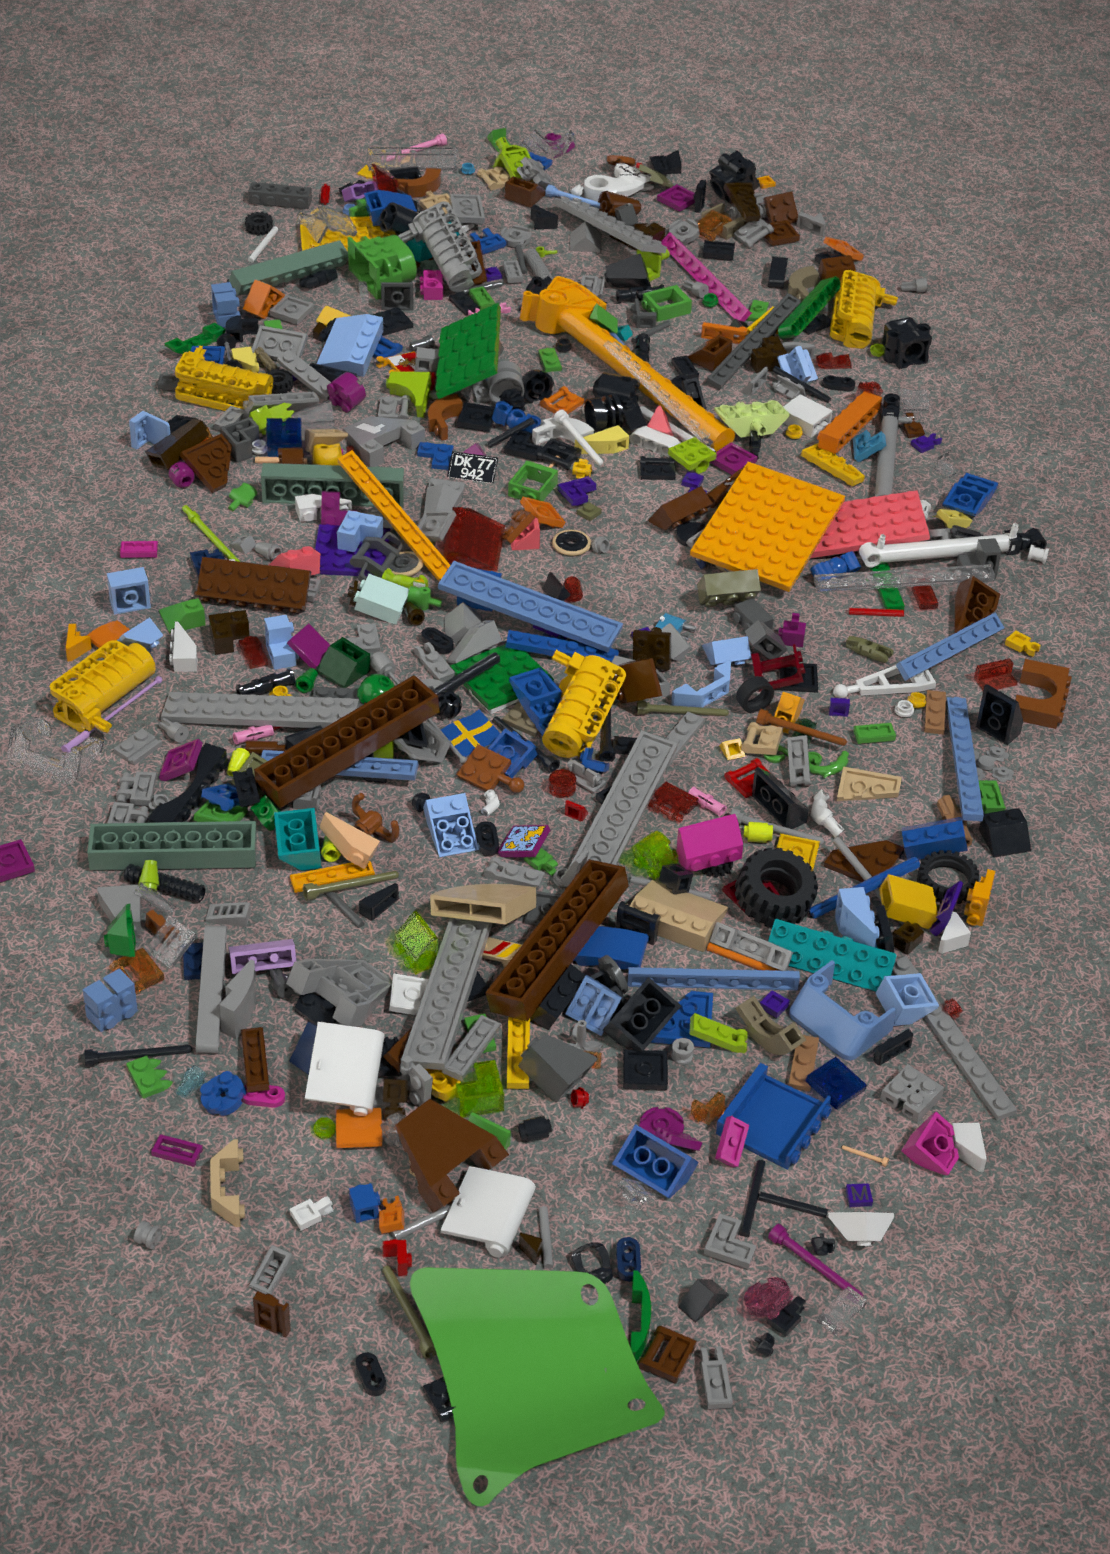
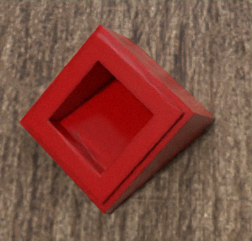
M569 800L565 801V816L580 822L586 818L588 811L584 806Z

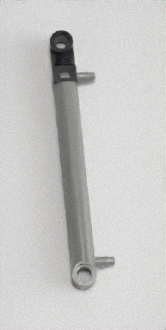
M894 393L886 394L883 398L881 431L886 436V446L878 453L874 494L876 497L892 494L899 423H912V418L899 417L900 396Z

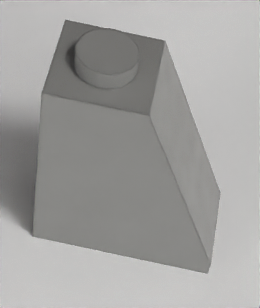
M140 885L97 887L99 904L111 923L124 906L131 903L135 935H142Z

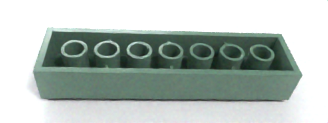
M263 463L261 472L262 503L295 504V496L322 495V491L340 492V498L351 500L352 506L375 507L341 466ZM367 467L400 507L403 508L404 468Z
M256 821L90 824L87 852L89 869L125 870L130 863L141 868L144 866L145 860L157 861L158 869L256 868Z

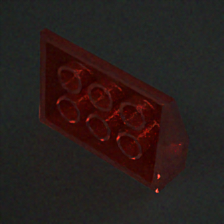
M453 507L452 510H454L456 516L447 532L444 558L450 565L453 561L472 568L497 572L505 525L471 508Z

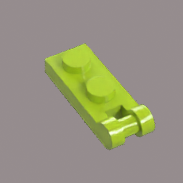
M696 1013L691 1016L690 1035L732 1052H747V1043L745 1041L748 1039V1032L746 1030H736Z

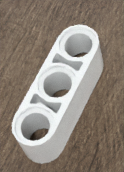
M647 426L637 428L629 437L631 444L639 445L638 447L652 450L654 453L662 456L665 455L668 458V448L680 444L677 438Z

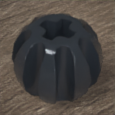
M447 690L438 694L439 713L437 715L443 719L455 718L462 708L460 696L455 694L454 691Z

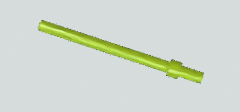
M188 505L182 507L190 522L195 523L228 559L239 561L206 526L196 511H192Z

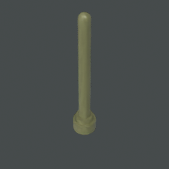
M646 700L637 701V715H645V713L649 714V712L677 714L691 712L695 715L728 716L729 714L727 709L655 705L646 702Z
M391 871L320 886L308 883L303 885V895L306 901L313 900L322 893L397 879L399 873Z
M389 1265L384 1266L382 1269L383 1274L420 1340L419 1350L422 1356L428 1359L431 1357L429 1355L431 1352L433 1356L437 1355L431 1336H428L392 1268Z

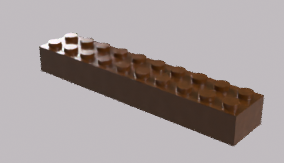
M415 675L411 676L255 768L254 773L257 787L279 808L285 806L438 714V695Z
M591 859L585 863L486 991L490 1012L528 1022L629 887L625 867Z

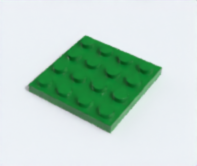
M506 644L450 665V667L455 671L456 676L494 652L500 656L499 663L463 684L468 690L472 691V694L488 710H492L518 699L509 682V677L541 667L525 651L505 648ZM544 670V672H545V673L553 680V682H554V678H553L547 671Z

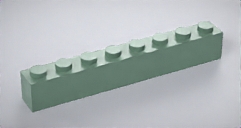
M338 240L233 270L229 282L235 288L238 296L249 294L250 287L255 279L271 286H276L283 282L303 278L321 270L338 266L342 267L347 262L348 252L342 242Z

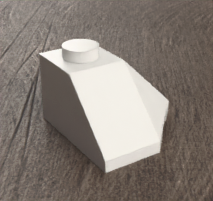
M828 1212V1217L847 1241H857V1246H871V1241L882 1240L894 1219V1213Z

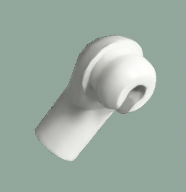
M488 790L484 794L487 805L481 809V813L487 817L500 805L494 790Z

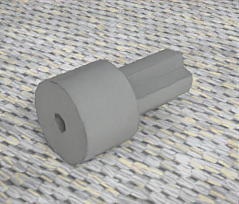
M919 278L913 282L901 283V291L927 292V279Z
M686 280L683 285L685 289L692 291L693 295L703 298L709 291L708 285L701 282L694 283Z
M163 718L159 723V727L167 731V735L174 741L182 743L187 739L189 734L188 728L179 722L172 723L168 719Z

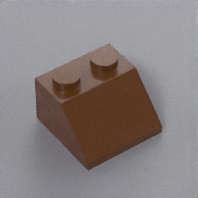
M851 255L821 259L818 273L821 281L837 276L841 282L844 271L852 270L856 272V267Z

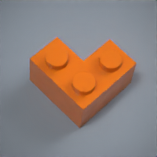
M255 279L244 302L243 310L265 319L271 306L274 307L284 298L285 294L273 286Z

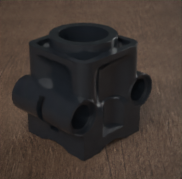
M737 150L730 155L723 153L718 159L719 165L709 171L711 177L710 184L713 191L720 199L726 200L730 204L733 202L724 190L725 183L752 182V189L755 190L760 187L759 180L755 175V163L745 159Z
M912 317L887 322L884 326L882 345L885 347L884 361L891 364L894 363L898 369L907 368L910 365L928 363L929 347L932 341V336L930 335L931 327L925 323L917 324Z

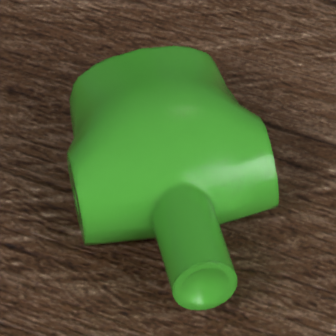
M247 483L232 489L229 498L234 501L229 505L228 509L234 512L240 504L248 508L252 505L254 498L258 494L257 490Z
M410 587L407 603L411 602L423 611L428 610L430 605L441 607L442 600L432 598L430 588Z

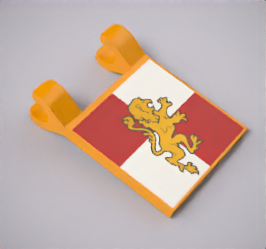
M416 352L387 358L378 356L376 360L380 363L376 364V366L381 368L389 364L393 368L389 370V374L390 372H415Z

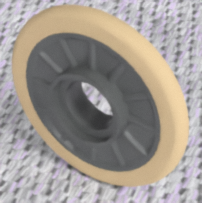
M403 551L399 552L398 558L392 562L388 569H391L394 574L412 576L421 570L423 561L414 552Z

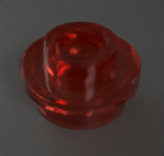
M954 998L946 999L944 1001L946 1012L951 1017L955 1015L959 1018L960 1013L963 1012L961 1006Z

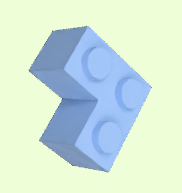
M348 511L337 531L338 549L355 552L360 541L362 542L365 537L381 538L383 535V517L357 511Z
M287 615L264 618L266 648L274 670L296 666V659H299V655L287 644L293 637L291 633H294L292 621L289 622Z

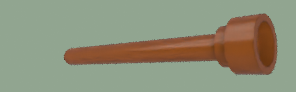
M760 709L756 719V723L763 726L770 723L841 746L847 744L845 738L773 717L769 711Z

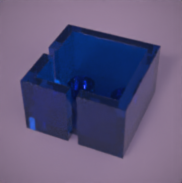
M267 418L268 457H278V448H302L301 418H286V421H282V418Z

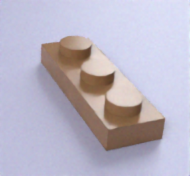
M927 690L925 733L944 735L946 692Z
M803 1035L806 1041L795 1048L788 1086L810 1092L819 1038Z

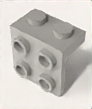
M429 723L423 724L428 743L427 748L407 744L400 737L393 740L398 745L397 748L406 752L411 760H425L428 763H442L451 744L450 740Z

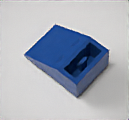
M383 190L364 193L366 208L373 226L380 225L381 212L392 202L417 212L411 195Z

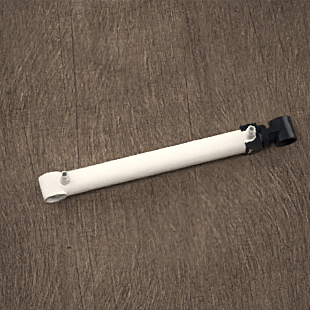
M1014 523L1011 530H1005L1004 534L886 545V536L881 534L877 545L872 542L865 543L860 547L859 554L867 567H875L879 563L976 554L978 539L996 538L1001 551L1006 552L1007 555H1017L1021 550L1030 548L1031 545H1034L1036 548L1045 549L1047 542L1039 529L1032 528L1026 533H1018V524Z

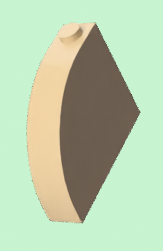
M476 884L448 888L430 895L431 915L507 924L536 908V887L511 884Z

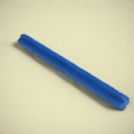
M912 857L851 888L864 887L865 894L879 888L888 874L901 877L919 868L920 862L917 857ZM838 894L812 906L809 910L810 915L816 919L836 909Z

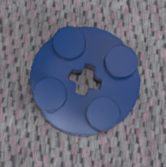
M224 1071L201 1086V1102L210 1114L214 1115L213 1113L220 1114V1116H226L235 1112L242 1105L243 1095L246 1096V1087L238 1076L233 1075L230 1071ZM225 1092L226 1096L222 1098L220 1094Z

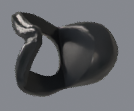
M591 1242L574 1250L572 1262L576 1272L589 1273L604 1284L612 1280L613 1271L610 1268V1257L602 1243ZM588 1248H596L601 1256L603 1267L588 1272L583 1267L581 1252Z

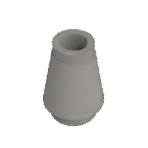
M258 542L255 545V551L270 561L282 553V549L278 544Z

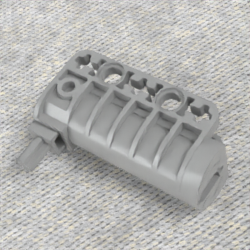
M440 202L420 212L413 219V223L408 224L410 230L398 235L403 242L415 238L416 242L422 240L423 243H426L450 290L454 292H461L473 286L474 282L472 279L482 273L475 249L449 202ZM443 207L447 209L448 213L446 215L444 210H442ZM472 264H473L474 267L477 269V271L474 272V271L472 270V267H471Z

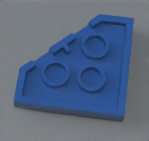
M691 991L685 995L684 999L678 1002L681 1007L651 1043L673 1044L676 1039L686 1038L692 1041L696 1047L710 1048V1042L690 1035L689 1030L690 1018L694 1013L712 1020L713 993Z

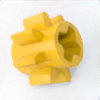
M579 458V462H574L572 474L576 475L577 479L591 476L592 464H588L589 461L587 459Z

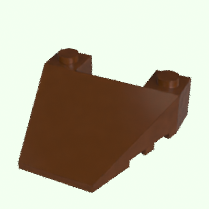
M428 1099L395 1124L404 1152L408 1154L411 1163L410 1169L415 1174L418 1182L419 1194L432 1212L441 1209L461 1194L447 1174L468 1157L471 1158L477 1168L490 1170L509 1155L495 1135L431 1099Z

